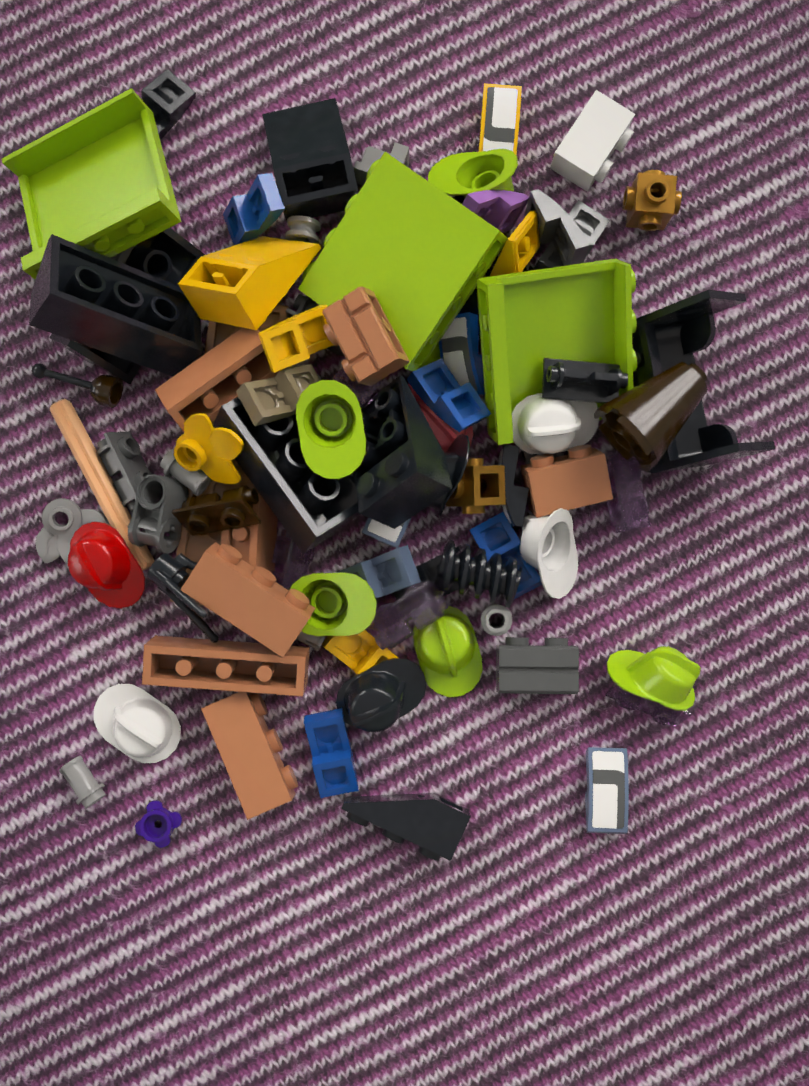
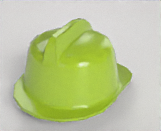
M504 148L453 154L441 159L432 166L428 174V181L447 195H462L464 198H466L467 194L483 190L514 191L512 175L518 166L517 156L513 151Z
M321 380L310 384L301 393L296 404V421L301 451L306 464L314 473L326 479H341L351 475L361 465L366 454V437L361 407L356 395L345 384L336 380Z
M345 572L314 573L302 576L290 587V589L298 590L307 596L310 600V605L315 607L313 614L302 629V632L307 635L350 636L359 634L371 625L376 616L377 601L374 591L367 581L356 574Z
M448 605L434 606L424 611L416 620L413 629V642L427 685L437 694L446 697H458L472 691L480 680L483 667L481 653L469 618L458 608Z
M660 646L646 654L632 650H621L610 655L606 663L607 672L613 682L623 690L676 711H686L693 706L695 701L693 685L700 675V666L689 660L679 650L669 646Z

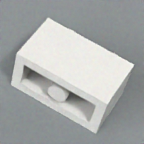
M596 90L555 151L550 169L587 192L595 180L602 183L614 164L609 160L615 150L622 152L634 133L629 127L635 114Z

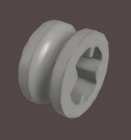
M291 216L287 219V226L290 230L285 233V239L319 244V236L316 235V232L321 230V223L318 220L307 216Z

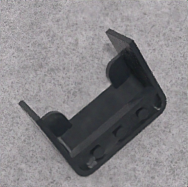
M706 290L636 318V331L632 333V345L637 356V369L633 372V387L642 384L680 362L688 365L691 363L695 364L693 353L706 349L714 340L716 327L713 314L747 302L746 295L743 293ZM701 400L657 465L648 473H663L727 462L774 450L775 444L774 441L738 443L734 430L728 425L713 424L707 426Z

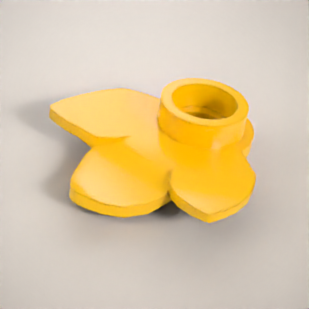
M193 414L184 422V434L176 441L174 457L178 464L188 471L202 470L215 482L236 484L241 481V477L232 460L243 451L244 443L230 429L223 427L213 428V424L206 414Z

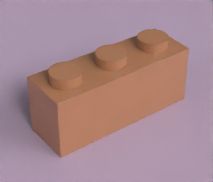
M241 328L155 389L167 412L183 431L184 422L193 414H206L211 422H213L221 406L238 397L236 391L243 383L273 378L280 372L273 373L271 371L258 335L259 330Z
M217 542L204 552L180 589L282 658L315 610V607L310 605L308 597L295 589L287 590L275 582L276 577L270 571L260 566L254 568L242 560V554L234 547L227 544L220 545Z
M237 692L201 708L247 820L292 801L296 795L294 788L298 787V782L291 766L287 765L284 767L278 753L283 750L282 743L274 728L268 729L263 717L268 712L261 694Z

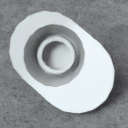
M542 393L528 396L520 401L512 411L514 442L525 452L539 455L568 451L569 448L584 445L593 437L598 428L599 418H594V413L598 409L595 402L542 398Z
M562 508L553 511L550 516L537 518L536 516L529 515L524 517L520 540L522 558L526 563L539 570L545 592L550 597L557 599L569 593L574 585L578 571V554L573 534L572 516L568 510Z
M133 684L114 685L107 688L99 696L95 704L94 723L97 731L107 742L131 759L141 763H157L168 758L176 750L181 738V725L177 715L168 706L142 688Z

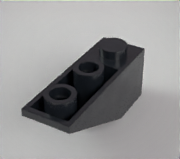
M435 793L348 796L345 798L341 808L348 812L346 817L351 821L365 827L368 826L369 822L384 829L382 834L385 837L400 844H403L406 839L418 845V851L421 854L435 861H439L441 857L451 861L471 818L469 809Z

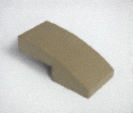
M312 364L282 369L273 378L245 382L238 388L236 393L254 426H258L296 414V404L301 393L310 384L321 380Z

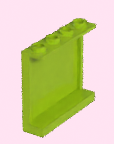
M132 88L1 159L2 163L18 176L33 250L21 257L23 271L35 280L48 240L52 234L111 258L181 222L153 112Z
M384 152L382 157L370 166L366 176L367 180L359 193L352 196L345 207V215L337 228L332 229L326 236L323 243L324 248L316 261L310 263L305 269L302 276L303 281L298 289L317 304L327 305V307L338 300H342L345 295L358 287L363 286L373 291L410 361L404 368L415 371L424 365L476 288V278H482L508 238L490 223L387 152Z
M615 258L476 278L485 404L491 412V415L487 418V431L489 436L498 445L514 443L512 411L515 406L528 396L542 393L544 358L620 365L621 371L628 374V384L625 389H619V396L634 388L633 372L637 369V356L632 345V333L636 331L637 321L636 315L632 310V293L636 289V277L631 269V264ZM596 403V404H597V407L599 408L601 405H603V404H605V403Z

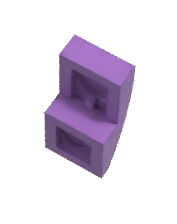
M483 190L467 194L462 205L504 233L513 228L529 197L524 193L514 191Z

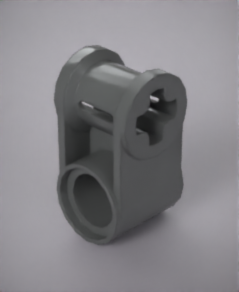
M149 474L141 479L137 486L132 519L128 526V538L131 544L139 547L146 544L155 546L162 553H172L177 548L181 539L182 524L172 514V510L182 508V503L187 501L189 491L185 485L175 478L156 474ZM140 528L146 529V532H141ZM167 532V533H169L170 535H169V536H164V533Z

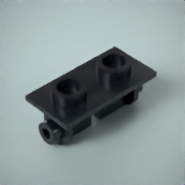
M552 358L543 359L542 398L607 403L618 397L619 389H625L628 384V374L621 371L620 365Z

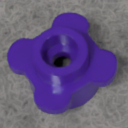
M154 800L148 803L146 807L147 813L136 823L135 831L147 841L154 842L157 847L163 848L171 842L170 835L175 828L181 825L182 817L179 812H170L164 808L161 801ZM157 820L162 822L161 827H156L155 822Z

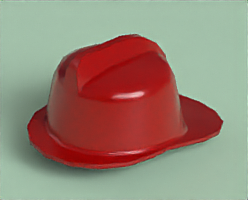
M95 521L84 524L75 531L70 541V552L68 554V568L75 581L87 587L99 602L109 607L125 608L132 606L140 600L145 590V576L141 566L117 529L107 523Z

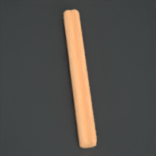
M67 399L59 400L50 406V412L110 526L117 529L123 537L128 548L141 566L142 571L150 568L155 561L147 545L139 547L131 544L129 541L128 526L132 517L127 507L123 506L113 481L75 408Z

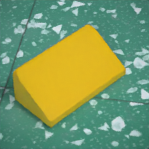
M529 211L507 239L490 276L522 272L537 252L540 242L536 211Z

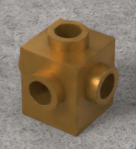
M648 170L638 173L632 186H626L624 192L623 210H627L626 227L639 228L645 231L664 230L672 216L679 213L682 193L681 191H676L677 176L666 175L665 172L660 170Z
M483 458L468 459L463 476L446 503V507L462 506V514L485 513V506L506 505L505 466H484Z

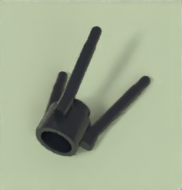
M168 553L162 554L150 567L147 578L155 583L159 590L169 596L213 643L218 642L219 637L202 619L207 617L206 610L193 598L180 590L189 577L186 570H193L197 562L190 560L182 553L176 558H173Z

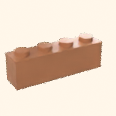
M155 635L144 645L142 685L303 696L308 683L310 647L291 645L282 658L261 643L218 640V642L213 643L210 639Z

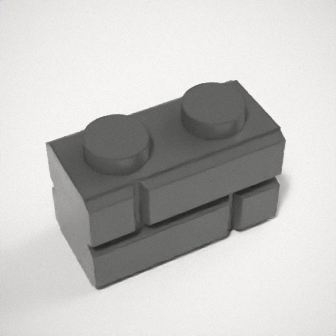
M505 637V645H496V692L512 694H578V646L568 645V638H544V645H529V637Z

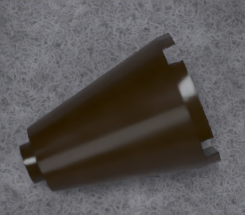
M680 362L601 405L594 413L595 419L602 417L604 422L598 428L610 445L625 460L628 461L634 456L641 462L636 468L648 472L657 465L707 393V376L696 364L691 363L688 365Z

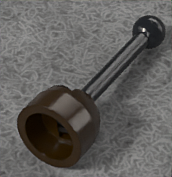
M41 363L35 364L31 370L33 376L39 379L48 377L90 389V394L94 401L107 407H116L122 397L123 381L118 377L100 375L90 382L48 370Z

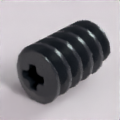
M448 540L440 558L434 584L439 577H442L444 590L448 591L456 581L458 582L459 594L464 595L469 586H474L475 599H479L484 591L488 590L490 603L493 604L502 594L505 597V607L510 608L519 586L522 566L517 570V560L514 557H509L502 566L500 553H494L487 562L486 551L482 548H479L475 555L471 557L470 545L464 544L456 553L454 540Z

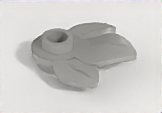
M66 498L55 499L48 503L42 512L44 527L36 537L38 555L44 563H50L61 556L64 562L68 564L70 541L75 531L82 525L95 521L109 524L108 520L95 509H80L72 500ZM56 512L66 513L69 518L68 523L65 525L58 524L55 520Z

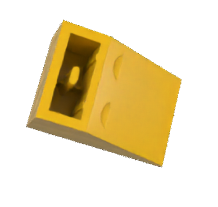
M261 236L201 256L180 280L178 285L200 319L258 330L321 250V247L316 243Z

